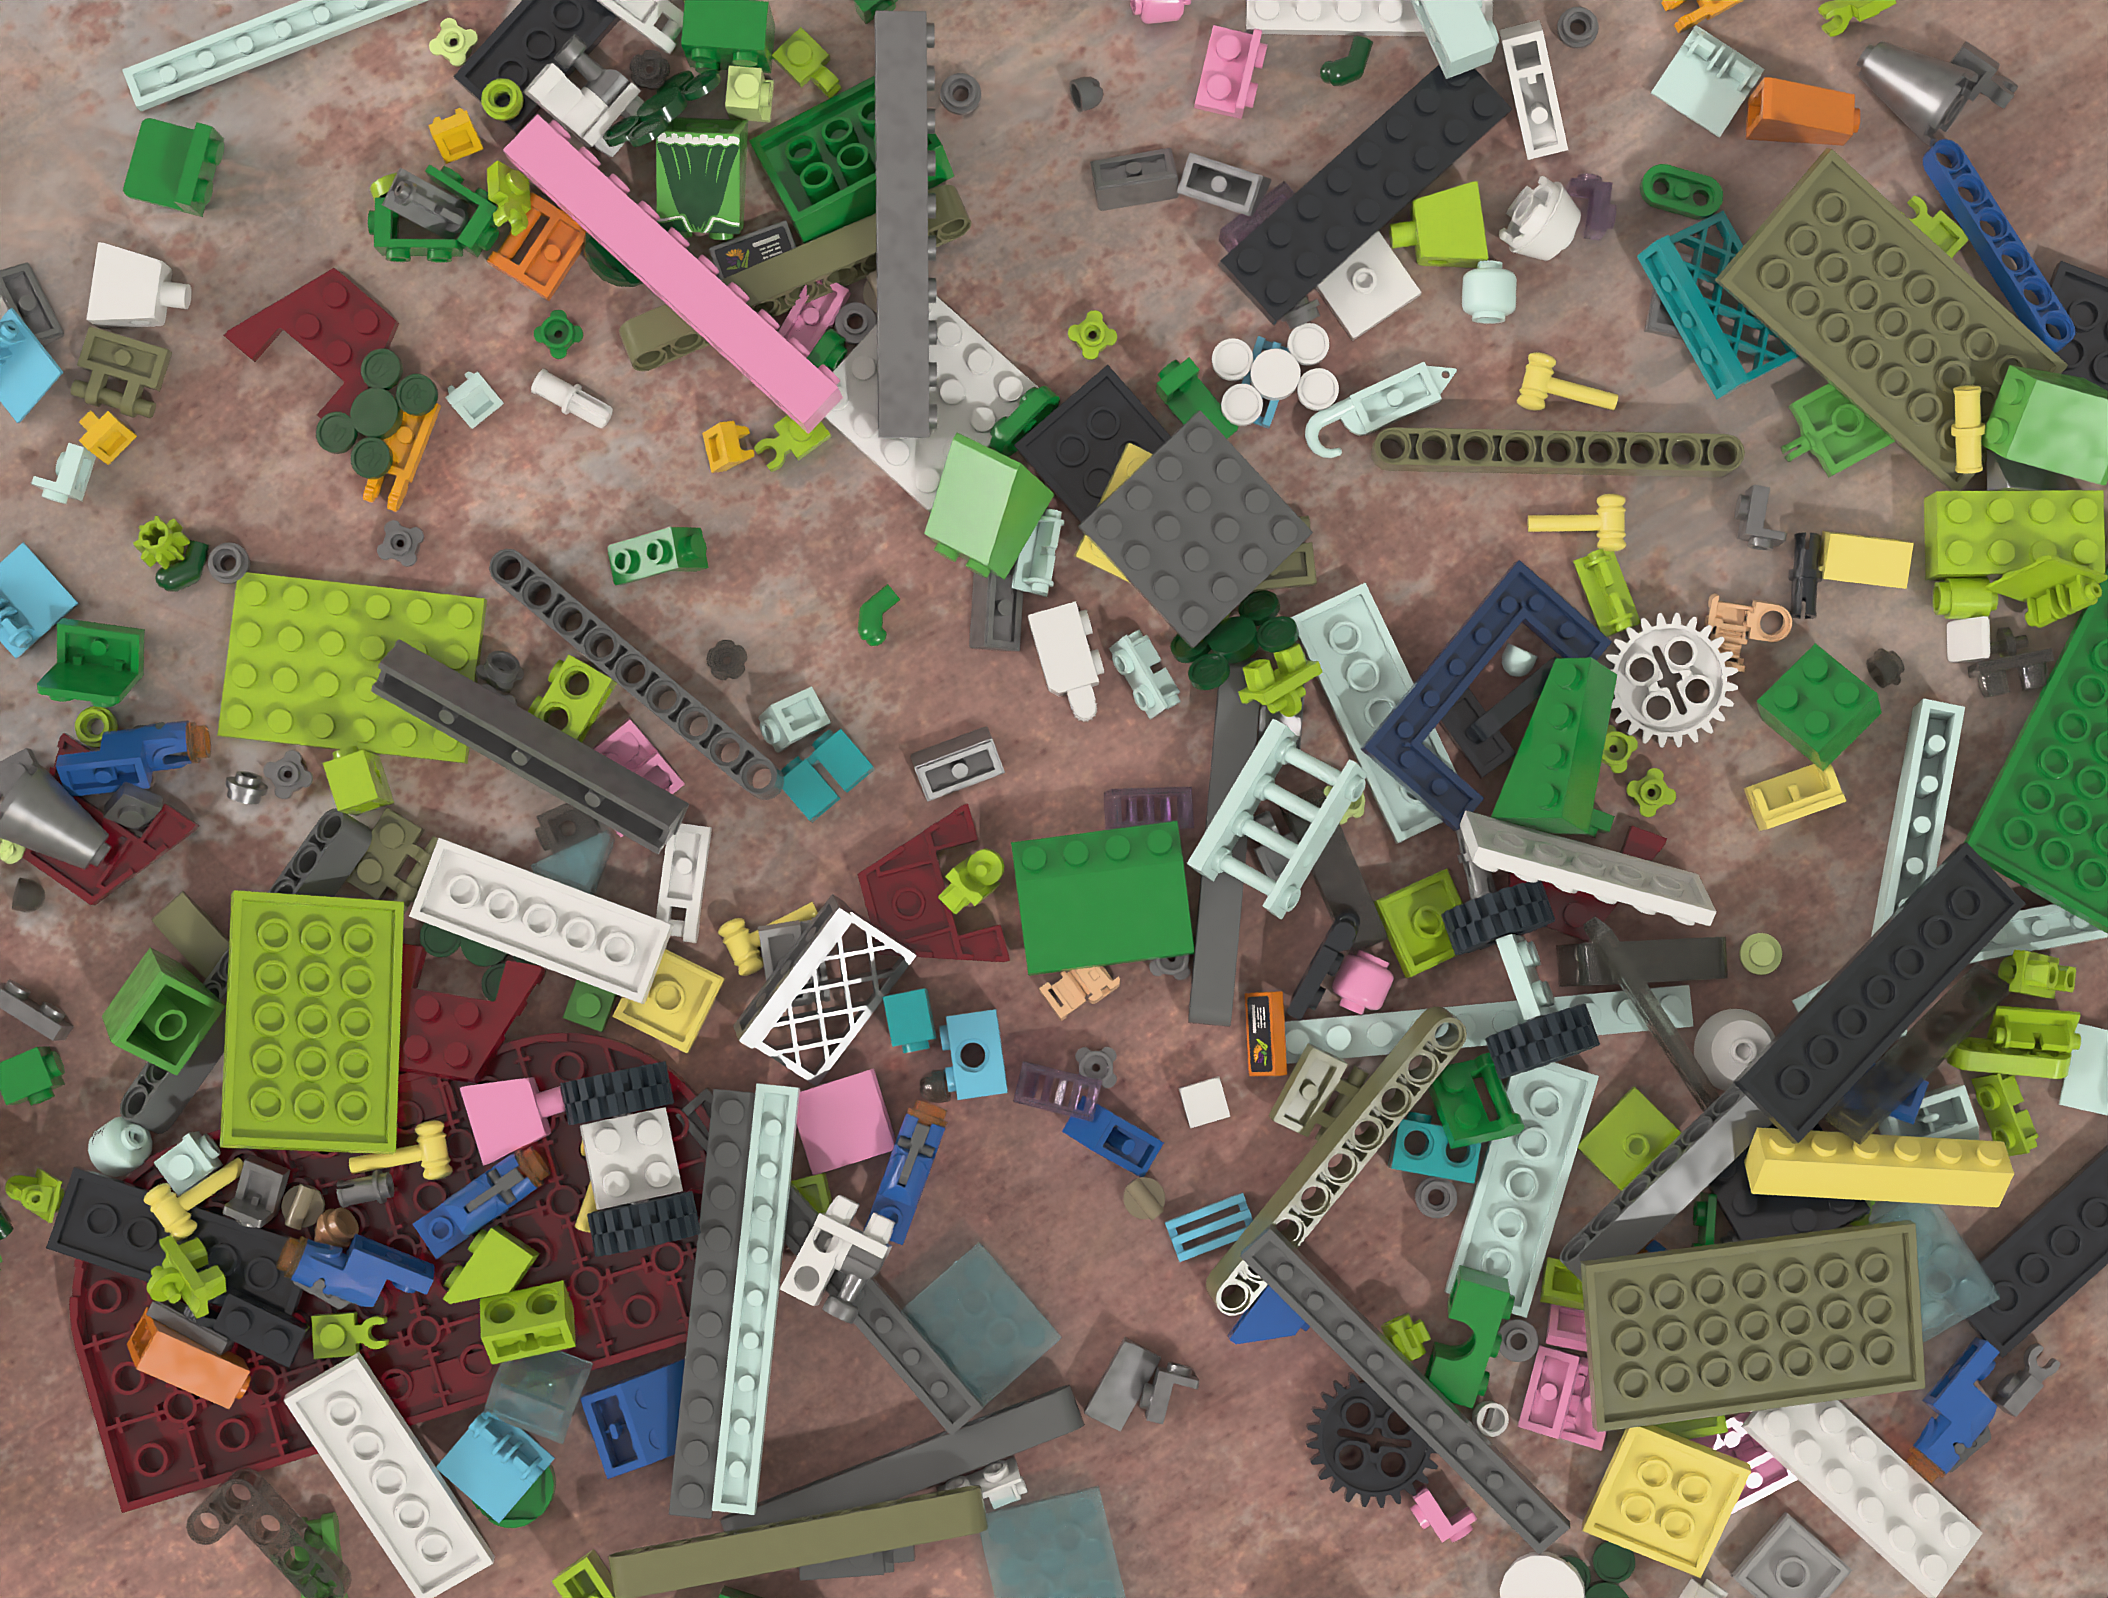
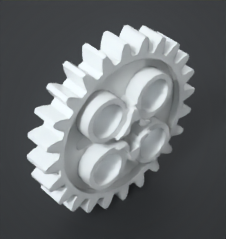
M1659 613L1656 618V626L1652 627L1645 618H1642L1641 632L1637 633L1634 629L1628 627L1626 632L1630 640L1627 643L1618 639L1614 640L1615 645L1621 650L1619 655L1606 654L1605 656L1610 662L1615 664L1614 669L1610 670L1617 674L1614 691L1615 698L1613 699L1611 709L1620 707L1621 712L1616 717L1615 722L1621 723L1627 719L1631 721L1627 731L1629 735L1635 733L1639 728L1644 730L1642 742L1645 744L1653 734L1658 735L1659 747H1664L1667 737L1672 736L1677 747H1681L1682 735L1688 734L1696 743L1698 742L1697 729L1702 727L1706 732L1712 734L1713 729L1709 723L1712 717L1719 721H1725V717L1718 710L1720 706L1733 707L1734 705L1730 699L1725 697L1726 691L1738 690L1737 685L1727 682V676L1737 673L1738 669L1725 667L1724 663L1733 656V652H1719L1718 648L1725 640L1723 637L1712 641L1708 639L1712 626L1707 625L1700 632L1695 630L1697 624L1696 617H1692L1687 625L1684 626L1681 625L1679 613H1675L1671 624H1666L1662 613ZM1680 640L1686 641L1692 648L1691 659L1682 665L1673 663L1668 654L1670 646ZM1653 646L1660 647L1669 671L1673 674L1679 672L1681 679L1676 682V687L1687 709V712L1683 715L1679 713L1670 690L1667 687L1660 688L1657 681L1663 678V674L1652 652ZM1640 657L1649 659L1654 667L1652 676L1646 681H1636L1630 675L1631 663ZM1694 679L1704 680L1709 687L1708 696L1702 702H1691L1686 697V686ZM1654 696H1664L1670 703V711L1662 719H1653L1647 714V702Z

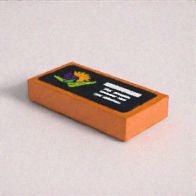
M1283 991L1245 993L1249 1076L1287 1075Z

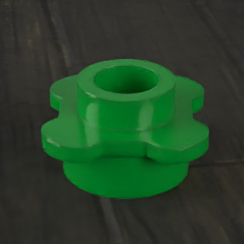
M563 310L552 311L550 317L534 330L535 340L538 343H544L550 349L551 356L555 359L565 358L567 350L574 343L581 342L584 336L582 328L574 326L567 319V314ZM561 331L562 337L556 338L555 333Z

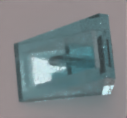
M606 830L530 866L535 874L595 895L615 843V838L612 832Z

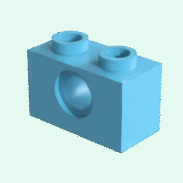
M997 1009L946 1016L947 1025L939 1026L943 1051L951 1050L953 1066L945 1067L948 1092L956 1091L958 1100L1008 1093ZM968 1043H977L985 1051L984 1062L978 1067H969L962 1061L961 1051Z

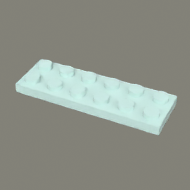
M1366 583L1291 617L1299 629L1298 639L1308 660L1319 661L1323 673L1316 677L1358 765L1368 774L1365 779L1396 844L1442 823L1441 819L1360 749L1414 684ZM1434 728L1422 744L1456 773Z
M1553 1062L1508 1078L1505 1088L1514 1112L1520 1114L1525 1127L1517 1135L1489 1141L1444 1292L1450 1294L1459 1265L1508 1279L1510 1294L1515 1296L1512 1314L1527 1318L1599 1076Z

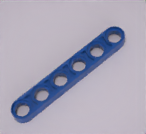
M1941 139L1937 141L1924 154L1922 159L1927 175L2020 321L2054 353L2060 351L2075 336L2073 321L1963 149L1952 140ZM1936 153L1947 156L1951 161L1952 168L1943 166L1938 161ZM1958 187L1969 190L1973 196V202L1963 199L1959 194ZM1980 221L1989 223L1995 231V236L1986 234L1981 229ZM2002 255L2012 258L2016 263L2017 270H2011L2006 267L2002 261ZM2024 289L2032 291L2037 296L2039 305L2032 304L2025 298ZM2046 324H2051L2059 330L2061 340L2055 339L2048 334Z

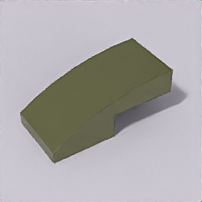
M181 891L152 918V922L206 979L229 948V939L213 924L212 918L184 891Z

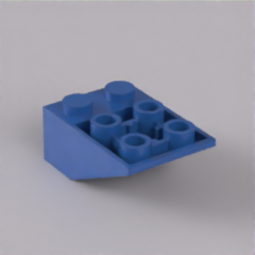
M685 1358L592 1390L580 1398L607 1479L647 1466L675 1454Z

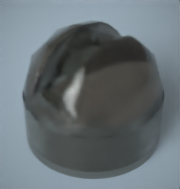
M20 877L13 896L12 910L25 913L36 911L45 901V891L36 881Z
M945 1069L932 1070L923 1075L920 1079V1095L929 1103L950 1102L951 1092H948Z

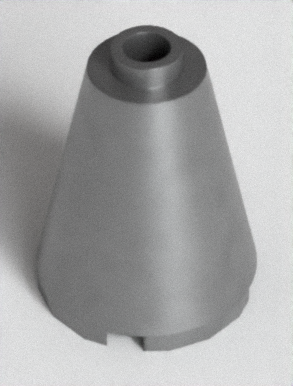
M1884 41L1879 42L1876 46L1869 44L1857 61V66L1861 68L1859 78L1930 147L1939 141L1933 137L1936 131L1940 128L1947 132L1972 94V91L1966 88L1969 80L1976 83L1978 81V74L1970 69Z
M36 762L31 764L30 772L25 770L0 804L1 839L84 870L90 863L98 867L112 847L105 843L109 834L43 766Z

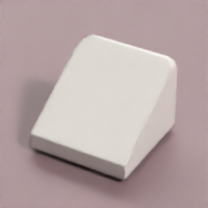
M1988 616L1953 620L1947 623V659L1949 662H1980L1989 658L1990 624Z
M1219 1076L1178 1088L1190 1128L1230 1117Z

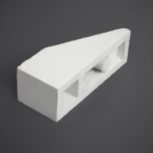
M1540 20L1499 30L1527 159L1530 160L1568 150Z

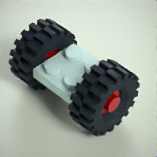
M1541 880L1534 883H1520L1513 887L1500 889L1494 893H1488L1480 898L1467 901L1465 904L1455 906L1453 909L1441 914L1455 955L1471 953L1495 944L1498 945L1524 1021H1528L1485 1038L1499 1079L1546 1066L1600 1045L1586 1004L1551 1013L1550 1006L1555 1005V1001L1548 982H1542L1538 977L1535 967L1541 965L1537 949L1533 941L1527 942L1525 937L1521 936L1543 928L1555 921Z

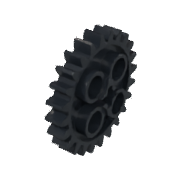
M1349 1372L1348 1386L1344 1387L1340 1382L1334 1380L1333 1385L1337 1392L1334 1396L1325 1392L1320 1393L1326 1403L1325 1408L1315 1406L1311 1408L1312 1412L1320 1419L1319 1422H1311L1306 1425L1308 1430L1317 1433V1437L1306 1441L1307 1447L1319 1450L1318 1453L1310 1458V1462L1312 1465H1325L1317 1474L1319 1479L1324 1480L1332 1476L1333 1480L1329 1487L1330 1491L1335 1493L1340 1488L1345 1487L1344 1499L1348 1503L1357 1493L1360 1494L1362 1507L1368 1505L1370 1497H1375L1379 1507L1384 1508L1387 1495H1391L1397 1504H1401V1490L1405 1489L1409 1494L1415 1496L1417 1494L1412 1484L1415 1480L1424 1484L1429 1483L1423 1470L1425 1468H1438V1465L1430 1459V1454H1437V1452L1409 1425L1401 1431L1391 1430L1388 1427V1418L1394 1410L1364 1380L1358 1381L1355 1375ZM1354 1403H1363L1368 1408L1367 1418L1359 1424L1350 1423L1346 1419L1347 1409ZM1343 1428L1370 1435L1373 1433L1374 1428H1378L1383 1437L1407 1439L1411 1441V1446L1402 1447L1393 1443L1377 1441L1375 1448H1371L1366 1439L1339 1436L1337 1431ZM1347 1445H1356L1361 1449L1360 1460L1354 1465L1347 1466L1339 1461L1340 1451ZM1389 1452L1400 1453L1403 1460L1398 1471L1393 1473L1385 1472L1381 1468L1382 1458Z

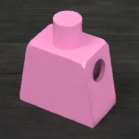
M534 1077L460 1088L483 1166L497 1162L551 1134L547 1117L566 1111L561 1086L539 1092Z

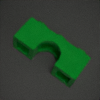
M1462 1265L1458 1267L1447 1301L1448 1318L1466 1323L1472 1328L1473 1333L1466 1342L1460 1345H1446L1435 1341L1424 1376L1451 1403L1473 1409L1477 1395L1484 1396L1487 1390L1490 1372L1485 1371L1489 1357L1496 1358L1502 1342V1334L1498 1333L1502 1319L1509 1320L1515 1296L1510 1294L1508 1279Z

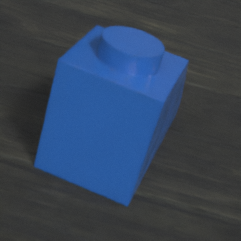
M1084 1095L1062 1130L1063 1133L1090 1150L1139 1177L1146 1175L1164 1144L1161 1140Z
M1267 1285L1251 1306L1242 1314L1227 1336L1230 1341L1237 1345L1294 1336L1300 1328L1306 1332L1310 1326Z

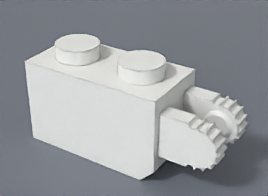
M1075 601L1028 615V622L1048 690L1057 696L1067 694L1073 714H1075V718L1078 721L1081 720L1084 723V721L1093 720L1092 718L1096 716L1095 712H1097V703H1095L1096 699L1092 687L1099 685L1097 675L1103 674L1104 668L1098 649L1090 651L1086 635L1092 634L1093 631L1087 610L1078 611Z

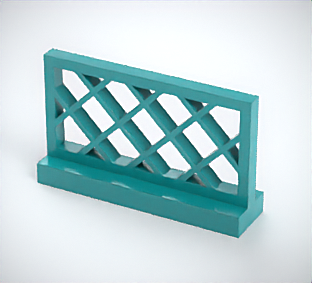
M1724 210L1671 236L1666 235L1656 240L1637 255L1639 262L1716 399L1799 357L1781 339L1780 341L1787 353L1780 356L1766 350L1768 335L1779 337L1759 319L1745 314L1746 308L1740 302H1738L1737 310L1720 304L1723 287L1715 279L1743 247ZM1716 225L1724 240L1722 249L1705 242L1708 228ZM1681 243L1694 248L1691 264L1683 261L1675 244ZM1703 253L1720 259L1717 274L1700 268ZM1697 278L1714 284L1711 300L1703 297L1696 284ZM1718 314L1735 320L1731 336L1723 333L1716 320ZM1743 324L1760 331L1757 346L1740 340ZM1738 350L1755 356L1752 371L1745 372L1737 358Z

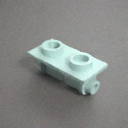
M1046 509L1016 560L1011 588L1047 597L1049 587H1053L1054 584L1051 581L1056 557L1054 555L1058 546L1061 526H1064L1065 522L1061 519V511Z
M1137 630L1129 636H1123L1109 648L1112 653L1114 666L1119 673L1125 676L1133 690L1136 704L1141 710L1146 712L1150 720L1165 709H1169L1181 702L1177 695L1180 693V690L1177 688L1166 667L1154 674L1150 669L1151 666L1159 663L1161 658L1148 635L1143 636L1141 631Z

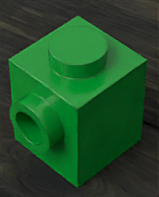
M50 1046L35 1047L0 1062V1091L5 1104L16 1105L29 1101L30 1105L33 1106L55 1097L53 1090L65 1085L61 1076L65 1074V1068L56 1051L52 1052Z

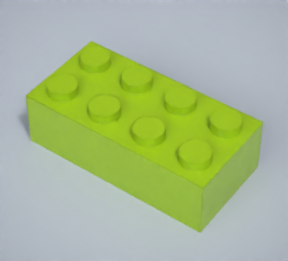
M2104 490L1936 491L1924 498L1925 580L1979 577L1998 580L2006 572L2020 570L2035 563L2037 558L2044 555H2058L2061 559L2078 565L2088 566L2089 569L2105 574Z

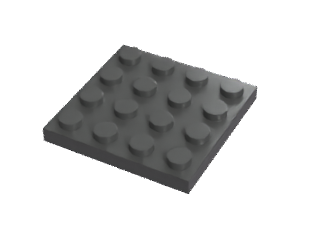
M1197 411L1078 525V528L1191 648H1194L1313 533L1201 411Z

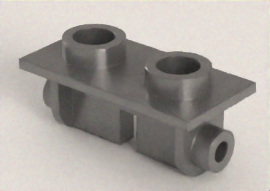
M399 168L382 204L384 207L444 239H454L455 235L462 232L471 219L468 217L467 212L470 205L402 168Z

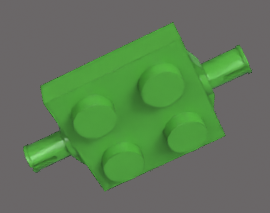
M1828 383L1788 406L1800 426L1801 437L1781 446V451L1784 454L1798 447V449L1785 456V459L1791 462L1796 457L1810 450L1818 458L1825 473L1830 478L1895 441L1835 387Z

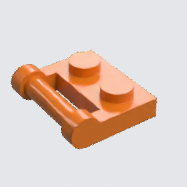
M531 192V210L526 213L528 219L527 228L517 236L512 235L510 231L497 252L492 251L486 262L550 301L584 249L586 231L564 211ZM544 216L548 218V222L520 265L518 266L511 260L539 217Z

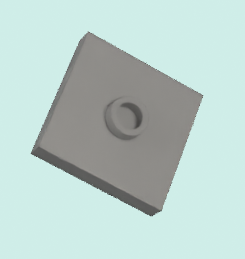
M1784 1512L1730 1576L1755 1598H1829L1850 1574L1852 1569L1794 1518Z

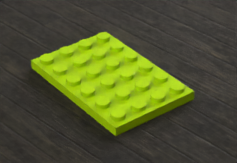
M246 572L236 582L217 736L336 750L357 746L358 750L365 749L373 754L468 764L470 747L371 692V688L378 680L381 671L378 667L381 660L394 648L398 639L477 683L478 677L475 670L480 665L487 600L477 597Z
M236 890L232 892L220 1147L394 1154L396 1152L404 902Z

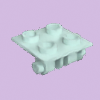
M1695 25L1651 94L1720 138L1765 69Z
M2078 1023L2075 1033L2081 1035V1046L2079 1050H2072L2069 1072L2068 1076L2063 1080L2058 1105L2108 1116V1030Z

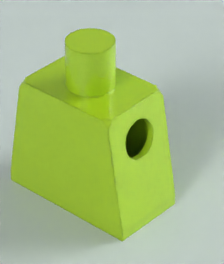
M1478 181L1418 198L1410 206L1411 221L1389 224L1391 248L1414 246L1417 265L1478 268V262L1487 261L1489 258Z

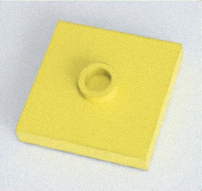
M665 949L645 1004L622 997L612 1017L688 1054L726 978Z

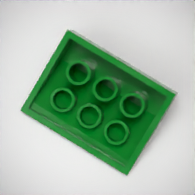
M875 75L749 140L804 244L876 213ZM936 133L927 134V151H935L936 172L935 176H928V190L955 177L943 145Z
M1178 821L1011 842L1028 976L1194 954Z

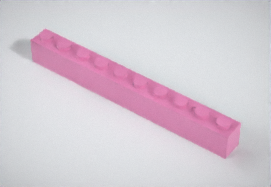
M537 114L503 149L510 162L809 434L843 398L837 386L840 382L839 378L824 364H821L819 368L814 366L807 359L810 355L809 351L793 336L788 341L776 331L780 327L779 324L765 310L761 309L756 313L746 303L750 298L735 283L731 282L726 286L716 276L720 271L708 258L702 254L698 259L695 258L687 250L690 244L673 227L668 232L657 223L660 219L659 215L646 202L642 200L637 205L627 196L630 189L615 174L612 173L607 178L597 168L601 163L590 151L583 146L579 151L576 150L568 142L571 136L558 122L552 120L548 124Z

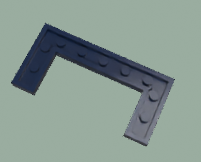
M1520 560L1513 563L1360 748L1453 831L1460 829V823L1465 811L1474 812L1484 798L1426 748L1422 742L1520 623L1525 624L1562 658L1592 657L1597 661L1612 643L1611 640Z

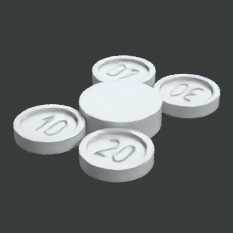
M1305 323L1298 326L1289 336L1287 343L1288 352L1282 349H1269L1259 354L1254 362L1250 347L1242 340L1232 338L1220 342L1212 354V366L1216 374L1225 380L1237 381L1244 378L1250 372L1251 385L1236 384L1224 393L1221 401V410L1224 417L1230 423L1237 426L1250 425L1259 418L1262 412V397L1273 401L1282 400L1290 396L1296 388L1300 402L1308 409L1320 411L1329 408L1335 402L1339 393V385L1335 376L1328 370L1315 368L1307 371L1300 378L1299 364L1306 366L1315 365L1325 358L1329 349V338L1325 330L1313 323Z

